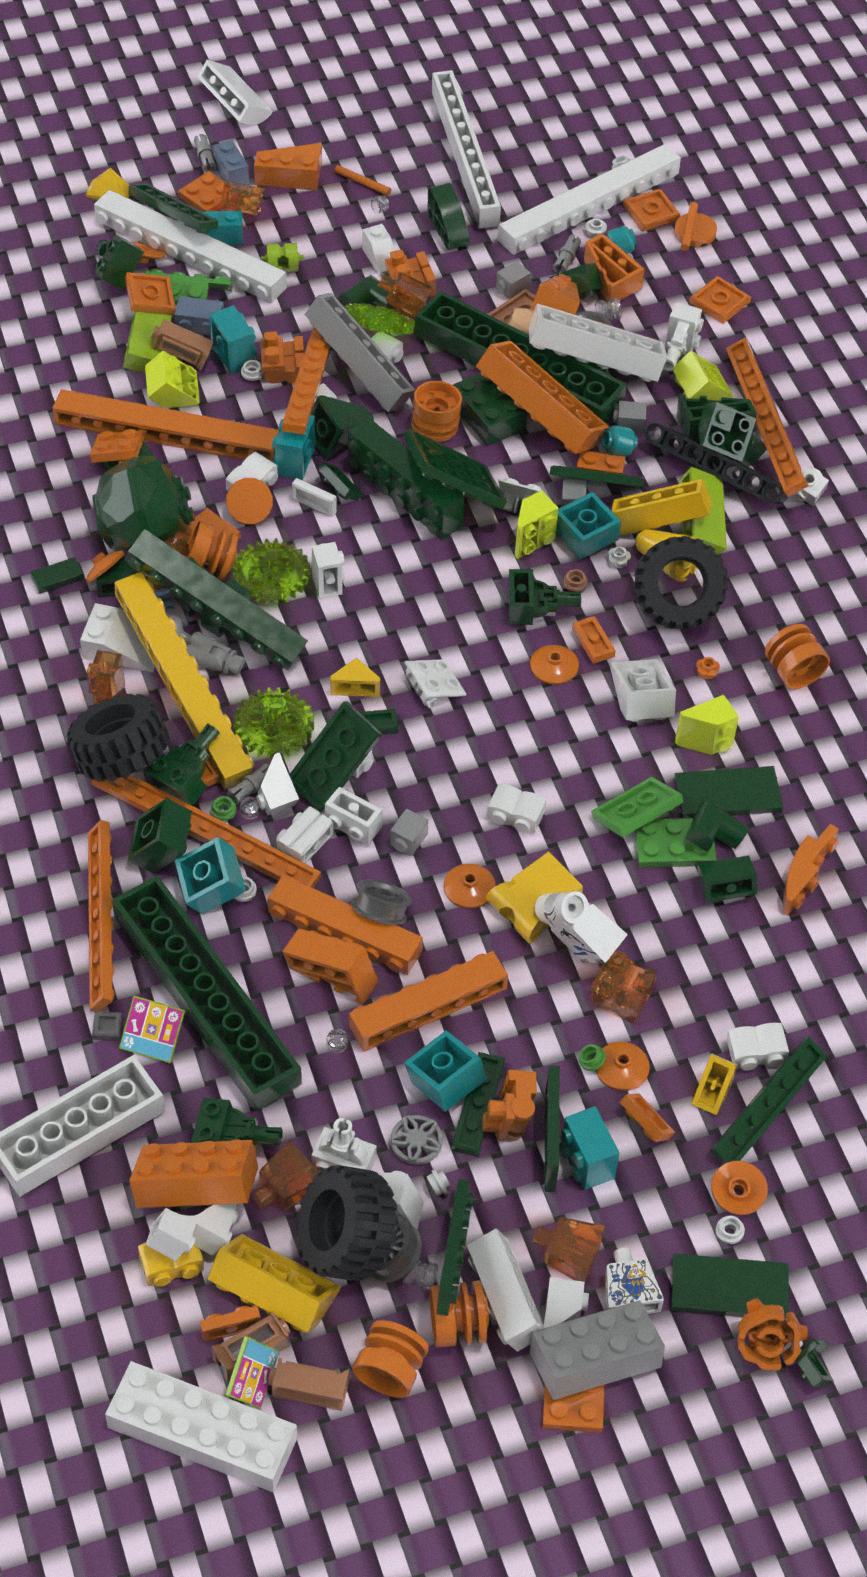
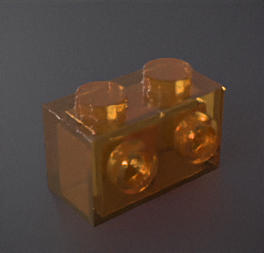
M97 650L93 663H89L87 678H90L89 693H92L94 704H99L100 701L105 699H112L114 696H122L125 687L122 654Z

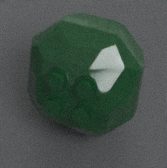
M153 456L133 457L111 468L100 478L97 492L92 495L100 536L110 549L123 550L125 555H127L129 549L144 529L177 551L183 545L188 535L189 525H192V522L195 521L194 511L192 507L188 506V501L191 500L190 490L188 486L185 487L183 478L181 476L177 477L166 465Z

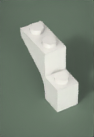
M237 1204L212 1205L195 1216L181 1215L165 1208L152 1224L146 1245L175 1261L183 1252L188 1253L193 1245L213 1256L220 1247L229 1243L232 1237V1232L229 1230L239 1214L236 1211Z

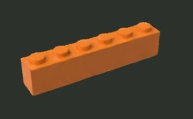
M285 875L281 876L267 898L268 912L275 918L289 921L300 929L313 930L321 935L337 937L342 941L352 944L358 943L365 947L370 961L382 963L394 972H402L408 975L422 953V936L397 925L384 924L366 918L355 911L352 905Z
M493 951L487 954H479L466 963L453 965L443 973L430 975L420 983L407 985L401 991L392 995H384L376 1002L366 1006H358L349 1013V1028L363 1052L506 990L508 974Z

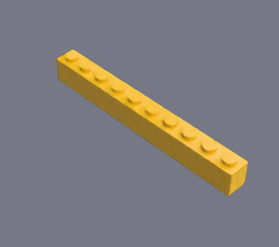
M141 571L116 581L115 596L195 739L207 723L214 726L220 732L206 750L210 755V761L221 776L220 784L224 790L238 785L242 782V778L245 775L252 774V768H254L253 760L249 754L244 753L239 735H234L232 732L229 717L226 714L223 715L219 709L220 703L215 694L211 695L208 681L204 675H200L198 672V664L194 656H189L184 638L177 635L176 625L172 617H167L162 599L156 598L151 580H146Z

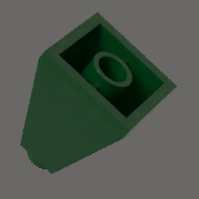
M319 395L311 415L315 416V445L325 461L330 460L348 447V430L368 417L374 421L372 413L368 412L364 406Z

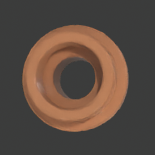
M570 570L564 577V586L570 591L579 592L587 586V577L581 570Z

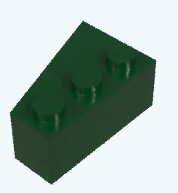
M678 394L677 418L684 434L700 442L698 425L705 404L719 402L754 418L757 415L750 399L722 397L721 401L707 400V396H700V399L685 398V394Z

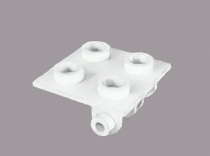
M512 478L498 479L500 490L507 501L503 510L512 512L514 506V513H517L520 502L523 499L541 491V488L534 484L526 486L519 484L517 480Z
M445 660L405 661L407 666L406 677L410 680L417 695H421L420 698L425 706L429 708L434 707L437 704L436 700L438 697L467 695Z

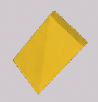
M109 168L91 181L86 198L99 200L106 192L111 190L129 199L131 196L128 194L129 184L112 168Z

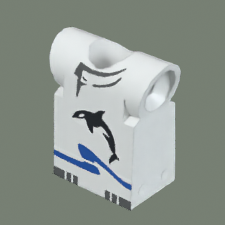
M581 892L546 893L541 895L535 903L537 917L551 927V931L582 963H606L628 935L594 904L588 903L585 895Z

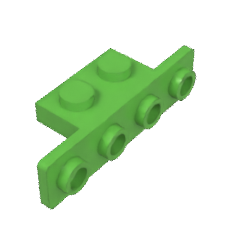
M158 269L144 272V274L170 277L174 303H178L180 296L208 300L209 288L233 291L232 282L222 276H216L215 279H212L202 274H194V276H185L182 272L166 274Z

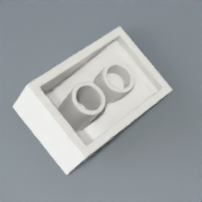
M95 603L80 639L83 659L153 673L155 666L124 610Z
M658 659L610 662L620 710L626 720L638 722L642 719L664 720L667 717H675L676 689Z

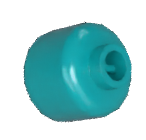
M621 226L607 233V237L625 253L629 254L634 251L637 241L633 229Z
M614 425L606 430L602 436V446L610 455L626 457L637 447L638 439L634 431L629 427Z

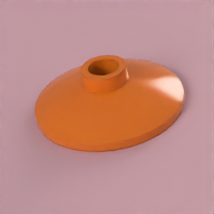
M132 242L144 251L139 260L141 263H148L149 259H161L166 255L165 252L158 248L154 249L146 244Z
M123 550L115 551L106 556L103 552L92 559L94 566L88 573L86 582L89 583L106 572L125 552Z
M547 645L534 652L530 660V668L533 675L540 681L551 685H560L571 681L576 676L579 669V661L570 649L560 645Z
M476 864L458 865L451 869L444 879L446 897L456 906L466 909L479 908L487 904L486 896L496 886L492 874L486 868Z
M614 1042L602 1048L606 1054L604 1064L596 1070V1074L603 1084L614 1090L629 1091L638 1088L646 1081L650 1064L646 1054L638 1046L628 1042ZM619 1060H625L627 1063L622 1064Z
M731 1161L722 1165L715 1172L711 1182V1191L717 1204L725 1211L735 1215H748L762 1207L767 1198L768 1185L762 1172L754 1165L744 1161ZM738 1188L743 1194L737 1195L733 1192V1189Z

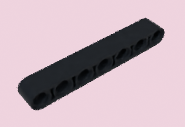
M651 423L645 429L644 434L648 442L768 503L782 504L788 499L780 482L736 460L704 448L700 445V442L666 425ZM660 428L661 436L656 440L655 431ZM679 438L681 441L680 447L675 449L674 441ZM696 448H699L700 456L694 459L693 452ZM718 457L720 465L717 469H714L713 461ZM737 467L740 474L738 478L734 479L732 472ZM757 477L759 479V486L753 489L752 481ZM777 487L779 489V496L774 500L772 490Z

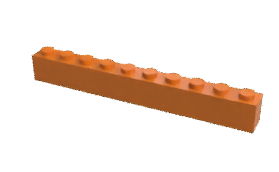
M64 389L60 390L52 408L54 424L98 433L105 431L117 433L127 429L143 430L144 441L241 460H245L252 453L257 452L273 462L275 449H272V442L274 436L279 434V430Z

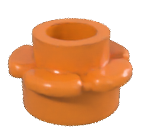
M704 657L696 663L697 673L703 679H713L720 670L719 662L715 661L712 657Z

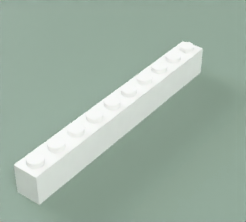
M452 70L432 73V95L478 227L480 229L499 226L501 205Z
M666 144L653 149L499 224L498 241L513 255L524 251L623 202L624 199L631 198L678 175L681 157Z
M111 190L106 192L94 204L95 218L99 223L147 244L154 249L158 248L169 256L198 268L207 274L215 277H226L232 282V285L260 299L273 303L287 288L285 271L208 235L198 233L193 228L187 227Z

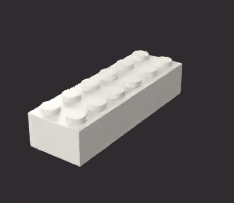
M538 303L528 327L529 340L535 348L541 350L548 348L554 350L558 355H571L580 362H594L597 366L604 369L614 368L623 375H637L641 380L651 382V380L658 382L667 359L664 342Z
M133 1055L1 1131L0 1169L18 1196L21 1197L165 1112L163 1094Z
M132 1361L105 1413L109 1429L273 1493L297 1440V1425Z

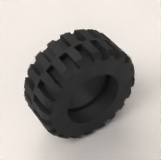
M675 536L652 546L638 562L637 569H635L633 589L636 592V601L643 609L642 612L649 616L654 623L669 629H688L704 624L719 611L721 604H724L726 599L725 593L729 585L726 580L728 572L727 568L724 569L722 564L724 562L723 559L714 552L715 549L711 545L707 546L703 543L704 541L698 538L692 539L690 536ZM677 560L688 561L695 565L703 578V589L700 596L693 603L686 606H676L667 602L662 597L658 587V579L662 569L670 562Z
M126 694L125 696L118 695L109 700H102L99 704L89 707L86 712L79 714L77 720H73L70 728H68L66 741L83 775L97 781H105L106 779L114 781L117 778H126L132 773H138L144 767L152 765L156 758H160L163 750H166L168 746L169 732L154 700L142 694Z
M342 1165L330 1166L313 1178L314 1182L308 1184L305 1189L306 1195L301 1199V1209L297 1214L298 1228H296V1236L299 1238L298 1248L303 1254L302 1259L315 1274H319L322 1277L361 1281L375 1274L384 1265V1259L389 1257L392 1249L390 1247L396 1238L394 1233L395 1226H398V1217L395 1216L397 1203L392 1198L394 1193L388 1182L377 1172Z

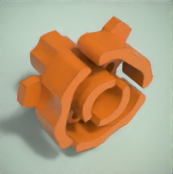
M758 1298L747 1302L748 1313L738 1323L739 1335L737 1336L738 1349L744 1359L757 1364L763 1370L777 1371L782 1367L780 1354L788 1343H792L783 1352L784 1362L787 1365L793 1364L801 1351L799 1342L807 1340V1326L801 1325L792 1312L786 1313L785 1317L783 1307L780 1305H764ZM746 1334L748 1335V1340L750 1341L751 1345H747L744 1340Z

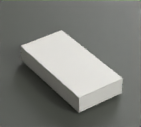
M298 478L292 483L293 500L330 517L334 516L337 512L335 495Z

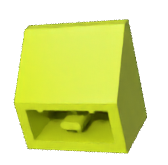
M161 351L145 365L147 395L150 400L164 408L197 406L200 403L197 371L192 366L184 364L175 356L165 351Z
M542 490L522 500L516 534L515 557L517 559L531 554L534 550L544 545L550 544L556 538L558 507Z

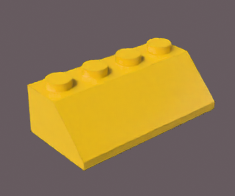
M243 1234L219 1248L207 1278L215 1283L216 1287L220 1290L230 1291L238 1295L243 1302L264 1309L268 1315L274 1312L277 1318L284 1319L295 1330L307 1333L319 1325L341 1288L339 1284L319 1274H315L312 1270Z

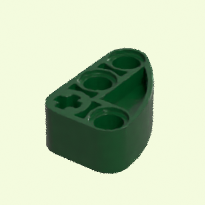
M446 183L429 187L428 216L446 249L452 250L468 246L470 238L465 217L452 185Z

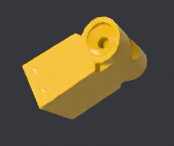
M548 851L514 876L511 882H504L492 888L488 892L486 899L502 916L513 923L515 930L528 944H532L540 936L543 929L550 927L536 915L535 903L537 899L546 893L571 891L582 893L583 885Z

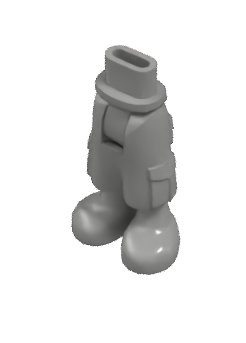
M177 616L172 617L176 625L177 635L184 638L189 656H194L198 667H204L210 671L223 670V673L226 674L229 671L235 674L240 673L246 660L245 657L237 655L236 650H232L226 645L215 641L210 636L208 637L200 632H196L193 635L186 633L183 630L182 619Z

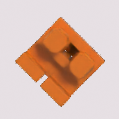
M403 250L390 252V258L385 259V265L396 294L401 297V300H409L415 296L424 298L436 295V278L424 251L416 253V257L407 259Z
M276 331L265 332L264 338L260 339L262 372H264L265 380L272 384L281 381L295 383L304 357L303 336L294 337V341L283 342V337H278Z
M508 1070L504 1083L498 1093L499 1100H489L487 1112L483 1114V1131L497 1132V1140L505 1141L506 1138L517 1140L524 1135L535 1111L533 1100L537 1094L536 1072Z

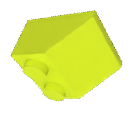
M690 351L675 365L673 372L676 377L674 379L684 389L685 392L683 394L686 395L685 398L700 399V396H707V400L721 401L722 397H734L717 366L695 352Z
M724 695L681 711L675 743L677 746L709 755L725 752L733 746L739 715Z

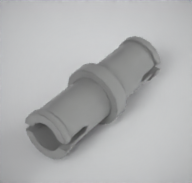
M199 134L201 141H199L198 136L194 138L198 159L202 161L205 172H211L210 166L215 171L217 165L213 158V149L208 144L207 136Z
M570 235L565 246L559 250V257L553 265V270L556 273L560 267L562 268L559 273L565 272L569 263L575 259V252L581 244V239L578 236L575 242H572L575 235Z
M263 764L251 775H245L242 778V782L227 792V796L231 799L236 798L234 802L238 805L248 795L258 792L269 765Z

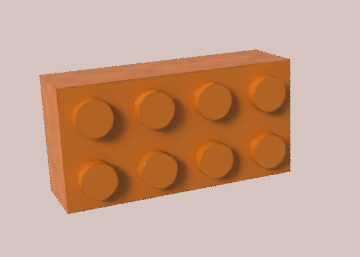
M235 1139L218 1142H178L176 1144L153 1143L142 1146L129 1181L137 1208L248 1203L258 1171V1163L252 1140Z

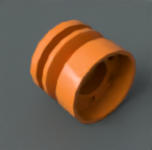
M429 381L417 387L414 393V409L411 421L413 431L437 442L450 440L454 437L459 429V414L462 404L460 391L452 384L443 381Z
M199 521L185 557H193L200 567L207 565V572L211 575L214 574L215 569H218L216 578L223 581L226 574L231 570L236 557L238 534L232 533L228 541L225 542L226 530L223 529L218 538H214L215 527Z
M794 624L784 628L775 634L765 647L764 653L767 659L771 662L773 668L777 670L786 687L790 689H800L812 684L825 673L830 664L828 654L821 644L817 643L816 637L811 633L809 627L804 624Z
M472 1281L471 1295H468L466 1282L460 1283L459 1296H457L456 1304H450L448 1316L436 1314L440 1285L429 1286L430 1313L435 1347L456 1346L457 1332L463 1333L467 1345L472 1344L473 1330H475L477 1342L486 1343L489 1313L487 1299L483 1293L481 1282Z
M377 1320L372 1323L369 1329V1335L365 1338L366 1348L360 1350L352 1367V1372L360 1382L376 1392L391 1397L405 1398L411 1392L417 1378L415 1370L421 1368L423 1358L428 1353L429 1345L418 1333L396 1322Z

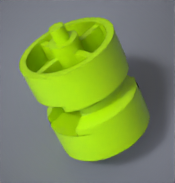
M279 243L266 245L267 254L261 256V261H265L281 270L285 269L286 272H298V262H300V259H304V255L298 253L297 243H285L283 247Z

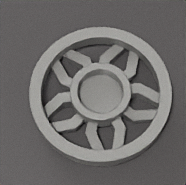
M408 1115L403 1117L394 1126L391 1132V1148L394 1154L405 1163L412 1165L426 1164L434 1160L442 1149V1131L433 1119L421 1115ZM417 1122L423 1123L420 1129L418 1128ZM410 1123L414 1129L410 1130L407 1124ZM430 1126L431 1129L428 1132H425L424 1129ZM403 1127L404 1132L397 1134L399 1129ZM434 1132L438 1136V1142L432 1138ZM404 1138L406 1141H398V1139ZM431 1143L435 1147L427 1146V1144ZM398 1147H407V1156ZM423 1150L425 1152H432L428 1156L419 1158ZM411 1151L416 1152L413 1158Z

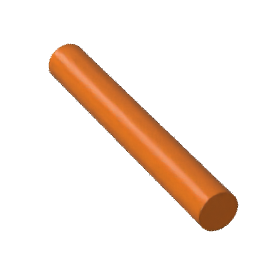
M337 165L334 169L335 173L386 196L391 194L392 189L356 172Z
M691 202L681 244L683 251L689 250L698 209V203Z

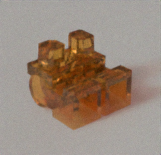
M615 950L607 962L603 963L590 987V993H592L591 1001L597 1007L603 1010H610L614 1012L615 1016L635 1025L656 985L657 970L647 967L645 970L634 966V961L627 959V954Z

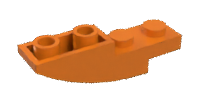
M830 824L817 840L807 835L795 853L790 865L783 896V913L787 916L794 908H800L808 891L812 893L820 881L817 876L825 860L824 856L827 852L831 854L839 843V840L836 839L839 828Z

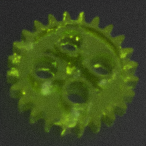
M349 303L345 306V309L356 322L365 329L378 332L385 331L389 334L397 335L413 334L415 327L414 319L410 318V316H405L403 313H397L395 309L379 305L375 307L365 303Z
M266 538L265 544H261L257 540L255 547L248 544L247 551L241 549L240 556H236V563H233V580L249 589L250 598L256 596L257 603L261 599H265L266 604L270 600H274L275 604H278L281 598L288 602L287 596L290 595L296 598V591L303 593V586H308V579H310L308 556L303 555L302 549L296 550V544L287 546V540H284L282 544L278 543L277 538L274 539L273 543H270Z
M268 687L267 693L264 694L259 689L258 696L255 697L252 694H248L249 701L242 699V707H236V714L233 716L234 732L239 735L243 747L248 745V752L251 753L255 749L257 750L258 757L263 752L267 753L268 759L271 758L272 753H280L281 755L282 752H285L288 756H291V749L299 752L300 745L306 746L307 739L312 738V731H314L311 705L307 706L306 699L299 700V693L290 696V689L286 690L285 693H281L280 687L277 688L276 692H272L270 687Z

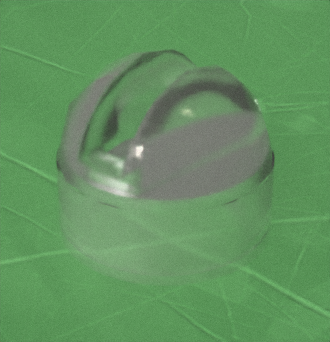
M376 196L371 199V207L376 214L388 210L389 200L385 196Z
M246 797L241 801L239 809L240 815L243 818L254 819L260 814L259 803L254 797Z
M341 1029L331 1030L326 1037L327 1048L334 1053L343 1052L348 1046V1036L345 1031Z

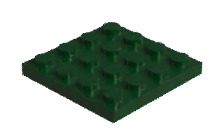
M409 428L406 430L404 438L408 444L407 446L410 448L412 456L415 458L417 466L425 478L432 481L437 479L448 489L454 490L456 488L461 490L462 494L470 499L476 497L490 508L497 507L503 510L507 501L486 464Z

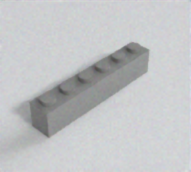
M332 293L318 295L304 314L309 319L310 324L321 333L324 340L338 353L339 358L345 361L351 368L352 373L363 382L366 389L380 402L382 408L388 412L402 409L415 392L413 386Z

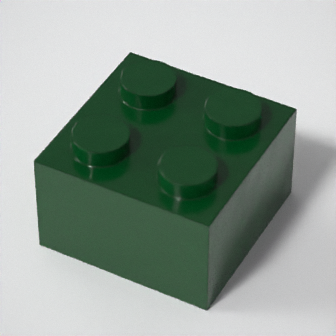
M166 798L138 816L128 860L151 873H155L175 859L183 856L187 849L186 840L191 828L190 819L192 811Z

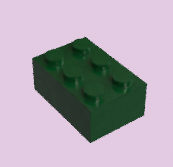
M481 373L453 384L462 396L460 415L487 447L526 430L527 411L519 408L514 403L513 398L499 391L498 385L492 380L483 377Z

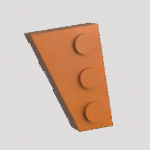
M322 143L257 151L254 163L255 185L317 190L322 167Z
M603 233L586 241L584 262L585 264L596 263L603 287L600 291L609 306L642 289L645 269Z
M563 274L556 275L541 283L531 310L534 311L538 303L575 315L580 304L577 284L571 282V278Z
M298 928L282 951L290 969L318 983L322 979L334 985V991L341 994L344 990L356 996L355 1001L362 1005L379 982L365 947L358 943L352 944L342 941L337 937H328L313 930L307 931Z

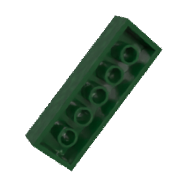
M369 417L348 430V463L353 469L363 474L367 481L375 484L383 494L392 498L400 508H404L416 521H420L432 534L437 535L441 540H444L463 526L464 494L456 488L454 490L448 489L437 479L432 481L425 478L421 474L422 472L417 466L412 452Z

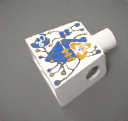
M629 1248L615 1250L613 1254L616 1263L608 1264L605 1271L606 1310L640 1300L647 1314L661 1312L664 1301L663 1295L646 1259L633 1260Z

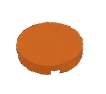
M688 213L680 216L675 224L674 233L678 236V240L681 243ZM702 213L696 214L690 246L701 247L702 244L707 243L706 245L714 241L717 225L711 217Z
M243 478L236 481L229 488L226 495V506L229 514L236 521L243 524H256L263 521L269 515L273 506V496L269 487L263 481L256 478Z

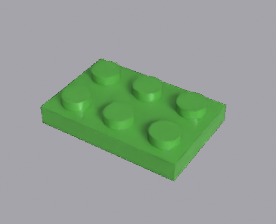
M650 777L593 809L591 813L593 820L624 837L639 827L652 822L660 815L673 810L674 807L683 803V797L678 791Z
M694 818L654 819L652 822L634 830L639 868L698 866L701 863L717 861L715 844L713 842L711 849L706 852L686 839Z

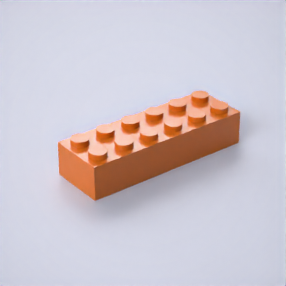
M511 341L490 344L476 365L481 370L483 377L497 384L499 391L513 398L514 403L519 408L529 412L535 422L548 429L547 432L552 437L562 441L564 447L571 453L577 454L594 449L602 439L604 432L610 428Z

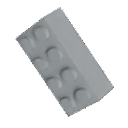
M639 1300L533 1331L530 1355L552 1399L555 1400L661 1368L665 1345Z

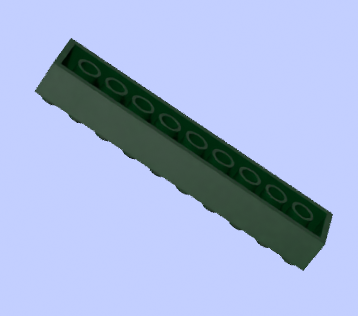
M439 291L415 315L416 336L474 366L478 364L490 344L506 341L513 342L605 423L613 417L614 410L619 409V401H625L626 383L584 362H580L570 355L561 356L548 348L544 350L535 348L530 343L528 334L442 291Z
M158 875L112 899L113 913L117 922L178 1006L186 1010V1017L255 1111L302 1084L300 1065Z

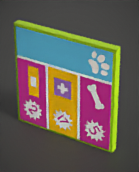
M133 996L119 1049L171 1063L186 1010Z
M244 1336L225 1395L261 1409L269 1386V1373L271 1367H275L280 1351Z

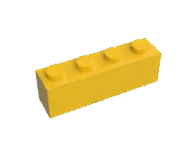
M702 478L614 499L612 512L621 521L620 535L635 534L645 529H656L664 525L678 524L685 520L700 519L710 515L712 500Z

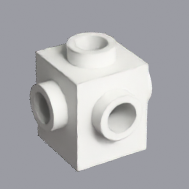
M805 465L802 471L809 486L793 494V496L800 501H806L814 506L825 491L829 480L823 477L822 473L816 468H810Z

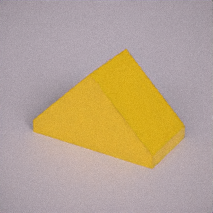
M355 658L331 675V695L380 697V677L358 658Z
M711 1054L691 1104L717 1115L733 1083L737 1064Z

